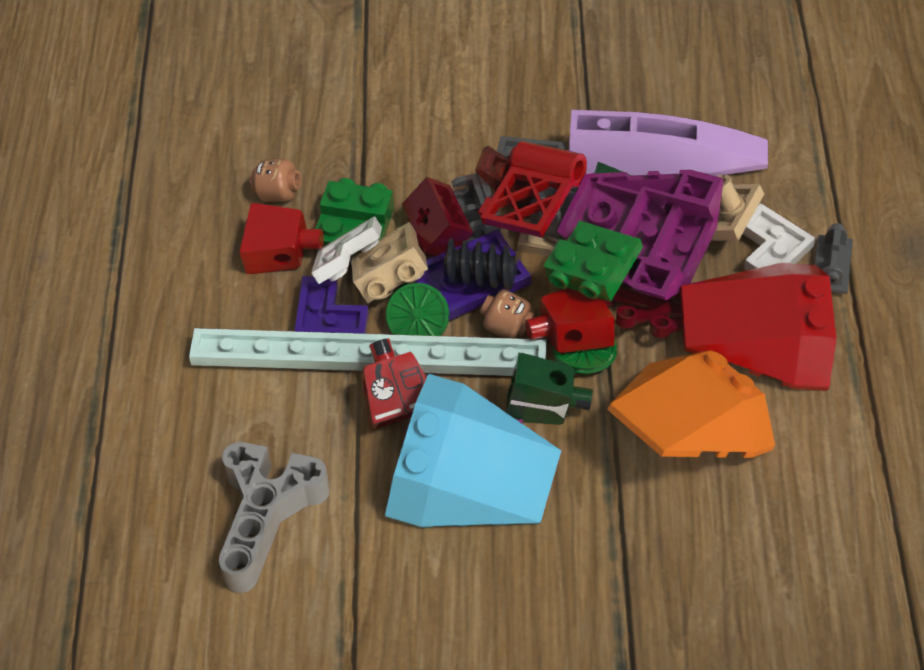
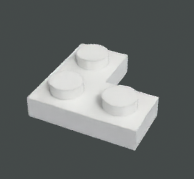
M760 203L742 233L760 245L745 260L744 269L752 270L778 263L796 264L814 247L815 237Z
M375 216L318 250L311 273L319 284L328 278L330 281H335L343 276L348 270L347 267L352 254L359 250L362 253L367 252L379 243L378 239L381 235L382 226Z

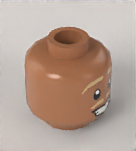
M287 159L262 160L252 170L250 175L252 192L257 194L259 199L264 202H288L295 197L297 190L302 185L300 171L296 170L295 165Z
M507 290L499 291L495 297L488 295L479 314L485 316L483 327L486 331L500 338L516 339V337L522 339L526 332L525 320L531 319L534 316L530 312L531 305L527 300Z

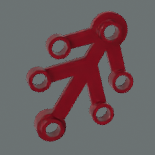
M619 288L611 302L603 300L607 307L613 306L616 301L643 308L636 310L632 306H620L617 309L615 319L619 327L632 328L636 324L650 321L649 332L657 338H665L671 333L683 331L681 305L675 304L671 298L663 300ZM680 292L674 295L675 297H678L681 300ZM667 316H673V317H677V318L671 320V319H670L669 317H667Z

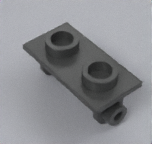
M839 223L832 224L826 231V235L818 234L815 265L830 276L831 292L847 294L853 239L847 238V231Z

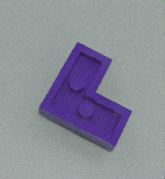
M303 276L294 332L367 334L368 306L336 305L337 280L330 281L328 278L319 284L314 277Z

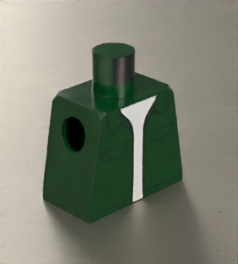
M518 352L507 392L505 412L514 419H523V423L560 425L564 423L569 407L590 410L593 389L573 386L575 370L572 366Z

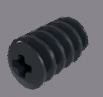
M450 238L444 258V275L448 274L451 283H456L461 275L465 285L471 284L475 276L476 283L480 287L484 286L489 278L492 288H498L503 279L504 288L511 290L517 275L519 249H517L514 256H511L509 246L505 245L501 254H497L495 244L491 243L485 253L482 250L481 242H477L473 251H469L467 240H463L460 248L455 249L454 240Z

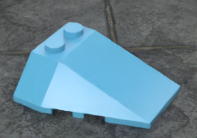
M428 374L416 401L397 462L385 517L418 527L541 523L561 450L465 384Z

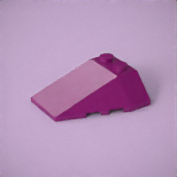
M691 169L680 170L679 174H660L659 171H648L647 175L630 176L627 172L585 174L557 229V233L565 240H568L578 222L583 221L641 239L643 248L623 283L634 291L668 300L680 292L681 285L691 283L717 229L723 179Z

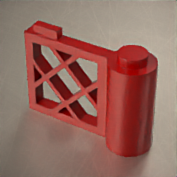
M521 141L510 151L509 164L511 167L493 197L485 199L478 213L483 224L543 238L572 186H579L587 170V160L585 155L581 153ZM516 180L529 182L530 186L511 193L510 191ZM550 187L558 189L554 195L542 200L538 192ZM535 195L537 202L518 209L517 201ZM510 204L513 205L515 210L504 216L495 215L498 209ZM542 211L543 215L537 225L524 222L523 218Z

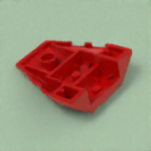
M778 263L681 285L680 298L684 351L699 353L711 350L724 356L728 363L750 369L749 374L758 377L761 374L781 380V385L792 389L828 391L837 337L830 276L817 265Z

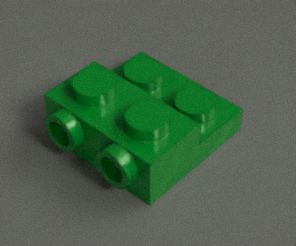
M341 178L338 182L328 181L320 202L321 215L316 229L323 230V247L374 216L382 226L379 239L384 237L395 208L393 190H388L381 183H373L370 187L356 185L349 178Z
M579 221L567 241L562 239L558 241L543 267L549 282L560 289L569 288L581 292L590 299L600 298L611 302L641 252L643 245L639 238Z

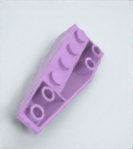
M571 110L569 151L585 155L587 160L586 174L594 173L598 162L627 172L630 175H647L648 171H659L660 174H679L680 170L691 169L718 176L768 168V140L736 129L669 115L641 112Z

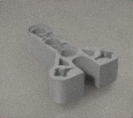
M236 442L226 447L222 460L228 483L233 488L238 489L242 498L219 556V564L224 582L230 591L244 593L254 588L258 582L280 522L304 507L321 504L328 498L330 487L327 469L320 459L291 453L284 473L278 478L267 479L271 470L267 447L246 442ZM263 503H269L268 505H265V506H259L260 504H263ZM257 534L253 538H246L248 535ZM245 566L242 570L232 571L236 567Z

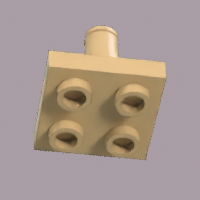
M718 175L717 177L723 179V188L717 229L711 241H739L763 198L764 192L760 184L733 185L729 175L724 177Z

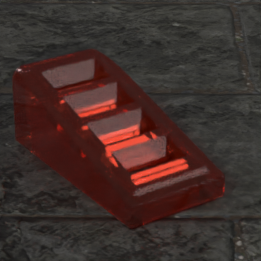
M486 146L482 150L475 172L496 191L511 166L507 157ZM516 180L510 191L511 193L530 186L529 182ZM535 195L517 201L518 209L530 205Z

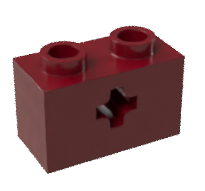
M426 177L402 203L408 217L407 221L410 222L417 234L419 247L429 256H437L446 252L447 243L450 238H453L456 248L461 246L463 240H468L473 234L466 216L451 186Z

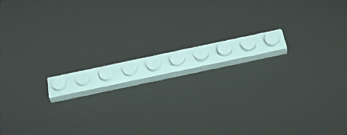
M194 328L189 358L191 365L362 371L363 367L375 363L369 345L389 338L395 356L412 352L424 373L512 376L518 352L546 359V340Z

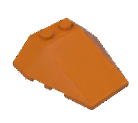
M711 350L670 357L649 363L610 403L607 409L661 457H699L702 451H715L714 455L716 457L726 458L729 452H742L743 458H753L770 452L775 447L765 394L754 386L755 384L751 378L738 373L727 364L728 362L724 356Z

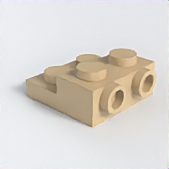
M410 222L379 239V243L369 251L362 253L360 250L351 255L353 282L367 303L375 299H385L393 293L394 288L405 282L412 283L423 276L424 271L428 270L426 256L418 245L417 234Z

